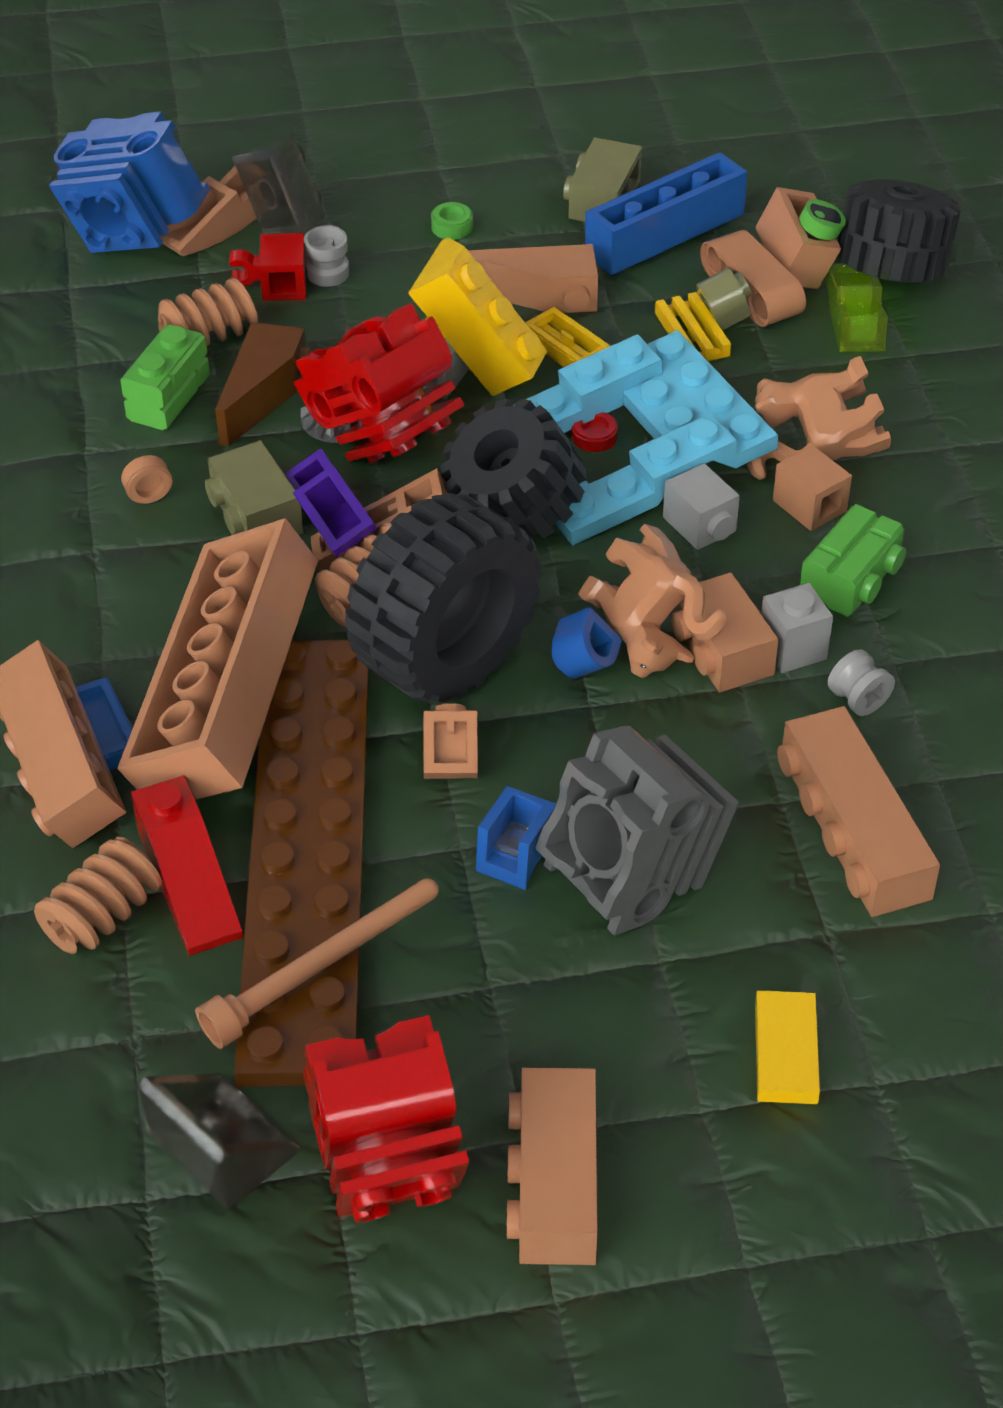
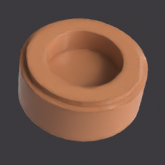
M147 455L132 460L124 468L121 475V481L128 497L137 503L147 504L158 501L169 492L172 486L171 473L166 463L157 456Z

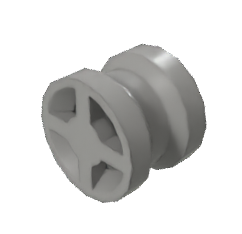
M862 649L854 650L845 655L834 666L828 677L829 689L839 697H846L849 708L859 716L869 715L880 708L890 697L895 685L894 677L883 668L877 669L874 666L873 657Z

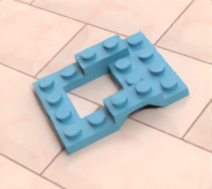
M678 330L648 344L637 334L559 369L558 385L526 399L531 400L535 407L539 405L544 407L563 433L571 430L572 425L578 421L583 420V424L594 419V415L602 412L608 413L624 405L654 438L629 451L630 465L590 484L586 480L580 483L585 492L580 503H572L569 507L573 515L566 523H563L561 520L555 523L572 546L658 506L664 498L665 481L712 460L738 468L778 449V434Z

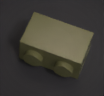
M594 137L586 153H580L576 172L573 176L568 175L564 185L563 198L569 201L568 218L585 222L586 211L637 189L641 178L642 146Z
M261 440L208 458L210 478L205 480L206 492L214 507L221 506L226 525L232 535L284 518L287 519L298 535L303 533L301 505L292 493L295 489Z

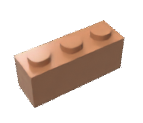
M522 1068L521 1092H509V1129H521V1145H508V1183H520V1200H507V1239H519V1264L596 1265L597 1161L595 1069Z

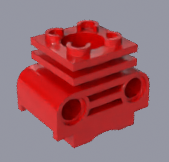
M412 303L397 308L387 318L375 316L364 320L349 329L337 345L325 349H316L295 361L303 377L293 383L308 411L319 425L331 429L360 421L335 437L339 445L368 437L367 440L344 453L348 462L366 457L368 462L372 463L385 457L384 453L388 451L392 457L398 456L417 445L414 437L429 428L433 434L451 424L452 420L449 415L465 406L461 397L430 405L456 389L452 380L422 389L424 385L451 369L452 354L434 317L430 316L420 320Z
M430 1015L398 1022L385 1032L376 1035L377 1049L366 1051L364 1039L336 1037L305 1045L306 1067H304L303 1076L309 1097L308 1106L324 1167L326 1170L331 1169L330 1186L332 1194L338 1193L336 1200L338 1218L353 1215L356 1223L376 1220L390 1214L388 1205L415 1199L417 1207L434 1205L453 1197L451 1189L460 1186L469 1165L466 1150L457 1152L463 1137L459 1125L451 1127L456 1114L454 1089L438 1031L434 1032Z

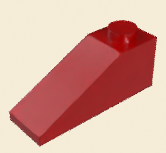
M179 776L132 791L131 796L139 836L149 859L162 879V892L188 955L191 956L243 938V932L206 826L185 776Z

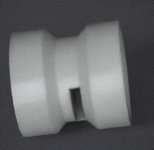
M329 225L318 226L309 230L304 236L305 253L309 257L306 260V274L309 281L322 287H331L346 281L349 277V260L345 256L348 250L345 231L339 227Z

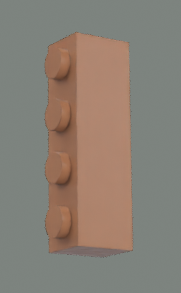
M39 640L1 664L0 719L5 722L8 732L3 734V737L10 751L20 762L22 769L17 771L18 778L35 802L36 807L31 810L32 816L39 828L47 836L56 834L70 847L74 848L127 812L67 666Z
M845 706L786 721L783 744L777 750L779 765L786 777L792 776L799 789L801 804L808 816L814 815L821 827L826 850L832 857L837 856L845 870L847 886L851 894L855 898H861L871 917L933 900L940 863Z

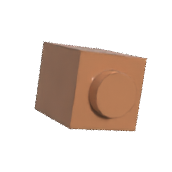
M811 445L776 464L773 501L806 528L813 531L847 512L852 475L814 445Z

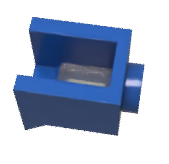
M507 786L478 826L476 872L526 890L533 869L542 857L535 847L543 826L553 813L556 804Z

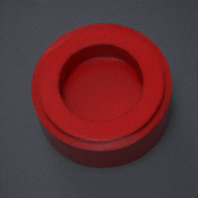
M605 412L594 415V419L583 424V420L578 421L571 427L572 441L578 448L584 451H606L612 448L618 440V423L613 416Z

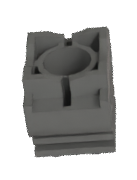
M620 726L594 733L586 755L568 760L560 781L557 804L550 818L543 826L535 849L545 858L543 865L550 872L559 869L586 896L587 901L606 920H610L607 929L615 936L641 927L656 918L667 906L673 892L680 896L687 893L689 886L694 891L703 887L739 801L666 735L658 736L654 743L650 739L646 740L631 726Z

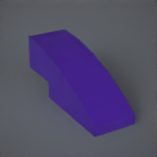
M321 448L284 473L295 489L292 492L336 557L378 529Z

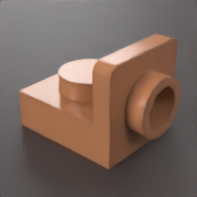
M441 704L435 707V711H424V779L478 778L477 711H466V706L461 704Z

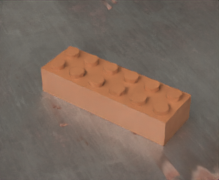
M286 518L203 545L117 768L136 790L183 775L195 800L224 792H231L243 787L318 563V559Z

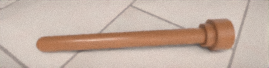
M429 878L419 881L237 997L232 994L224 998L216 995L195 1009V1013L204 1033L219 1049L238 1039L243 1034L242 1028L249 1024L248 1017L434 900L439 892L437 883Z

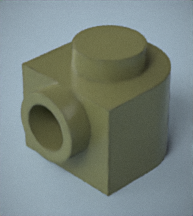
M726 268L696 284L699 297L722 330L751 316L746 298L750 297L752 293L745 277L740 271L733 274L729 268Z

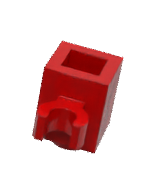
M304 233L260 234L259 255H253L246 250H233L230 252V267L245 268L244 270H232V278L238 279L244 287L260 280L262 301L306 300L307 274Z

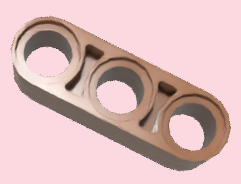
M739 230L706 241L701 245V261L709 277L726 268H729L733 274L739 271L743 274L752 293L750 297L746 298L751 314L749 317L760 327L791 318L805 311L806 297L801 283L746 230Z

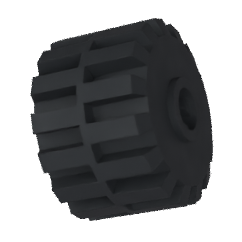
M876 179L851 184L848 187L843 211L846 223L838 236L841 250L837 258L840 262L848 265V267L879 279L896 282L938 280L939 277H944L947 273L961 207L955 199L946 194L917 183Z
M509 399L496 401L495 408L487 411L485 407H482L473 413L475 419L468 425L462 422L454 431L458 436L454 442H447L443 451V455L448 459V461L440 465L441 476L446 481L444 484L445 489L448 493L454 495L464 494L470 496L525 530L530 538L533 535L540 534L544 539L554 533L552 526L559 520L566 523L573 515L569 508L571 504L581 502L585 491L580 486V483L586 480V469L581 463L583 459L550 413L541 405L535 407L531 400L519 399L513 406Z

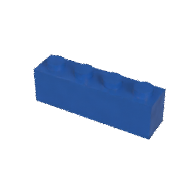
M719 152L586 211L585 244H593L597 265L610 275L620 272L744 215L747 171Z

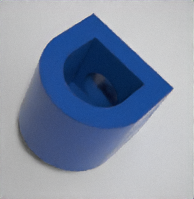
M591 607L559 619L552 641V659L557 668L566 676L577 679L611 666L617 658L622 639Z

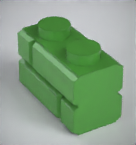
M170 324L164 326L120 380L122 394L126 398L124 401L126 418L131 420V422L160 430L167 429L197 392L198 387L210 375L209 361L205 357L207 345L204 335Z
M855 504L851 506L803 561L800 585L810 583L829 609L846 617L852 615L862 602L870 604L874 601L881 588L882 578L886 573L895 575L900 569L906 555V548L902 547L904 534L902 524L883 515L878 518L875 512Z

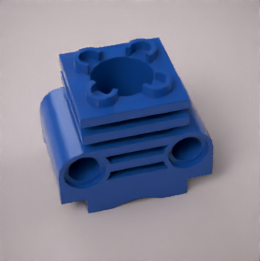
M161 111L143 113L126 119H113L110 117L93 119L85 131L68 132L55 152L54 161L60 169L57 173L59 180L52 181L49 187L90 253L160 247L163 242L160 236H166L169 232L167 225L183 222L194 215L210 191L207 182L200 183L198 175L173 135V131L176 128L172 120L166 121Z

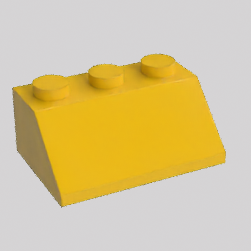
M449 237L442 240L408 294L427 317H434L443 337L491 396H495L532 379L547 353L540 339L530 330L515 311L511 302L503 296L488 277L481 264L473 258L465 246Z

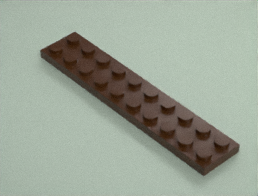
M349 640L291 641L260 733L240 994L361 918L369 668L357 659L356 653L351 649ZM360 947L248 1017L249 1024L242 1028L243 1034L236 1040L234 1067L236 1087L306 1086L303 1076V1070L306 1067L305 1045L336 1037L357 1039Z

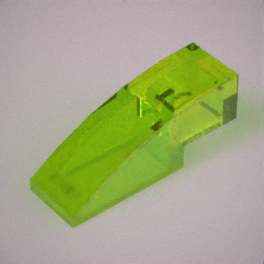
M844 263L832 264L826 277L832 324L840 352H885L888 316L881 305L882 285L879 279L856 271Z

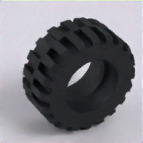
M448 493L432 496V499H422L412 504L410 512L399 513L390 521L391 527L386 533L378 534L371 544L374 548L367 559L362 558L356 570L359 576L356 583L350 585L347 598L351 605L350 608L345 610L347 636L351 649L356 653L357 659L411 698L427 703L447 702V700L463 697L466 695L467 689H477L485 683L486 676L491 671L497 672L505 663L504 657L510 649L514 650L520 642L521 637L519 635L523 627L530 623L534 613L531 609L533 601L538 600L540 586L537 581L541 577L539 555L532 538L527 536L526 531L470 496Z

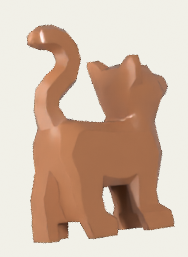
M861 356L851 359L848 368L839 373H813L793 383L775 382L766 378L758 383L755 409L759 416L772 429L785 423L792 417H798L804 431L806 446L800 450H795L778 442V449L747 463L751 475L758 480L765 479V462L767 459L775 458L781 462L786 457L795 455L811 445H814L831 460L849 456H865L890 448L891 436L889 431L885 432L882 426L874 427L875 420L884 413V407L878 394L866 396L863 405L855 409H847L844 403L852 398L860 397L866 392L863 379L868 376V371Z
M643 524L639 529L644 535L641 544L616 537L605 554L612 563L628 568L630 574L621 586L610 585L607 581L589 576L578 595L583 600L593 603L597 608L603 610L608 625L626 643L631 672L641 678H646L652 672L664 671L676 659L687 663L693 662L695 659L690 651L660 629V625L684 597L683 618L689 633L698 640H710L721 633L727 624L728 615L723 609H718L707 620L703 618L705 593L698 580L691 575L690 570L680 561L674 544L657 527Z

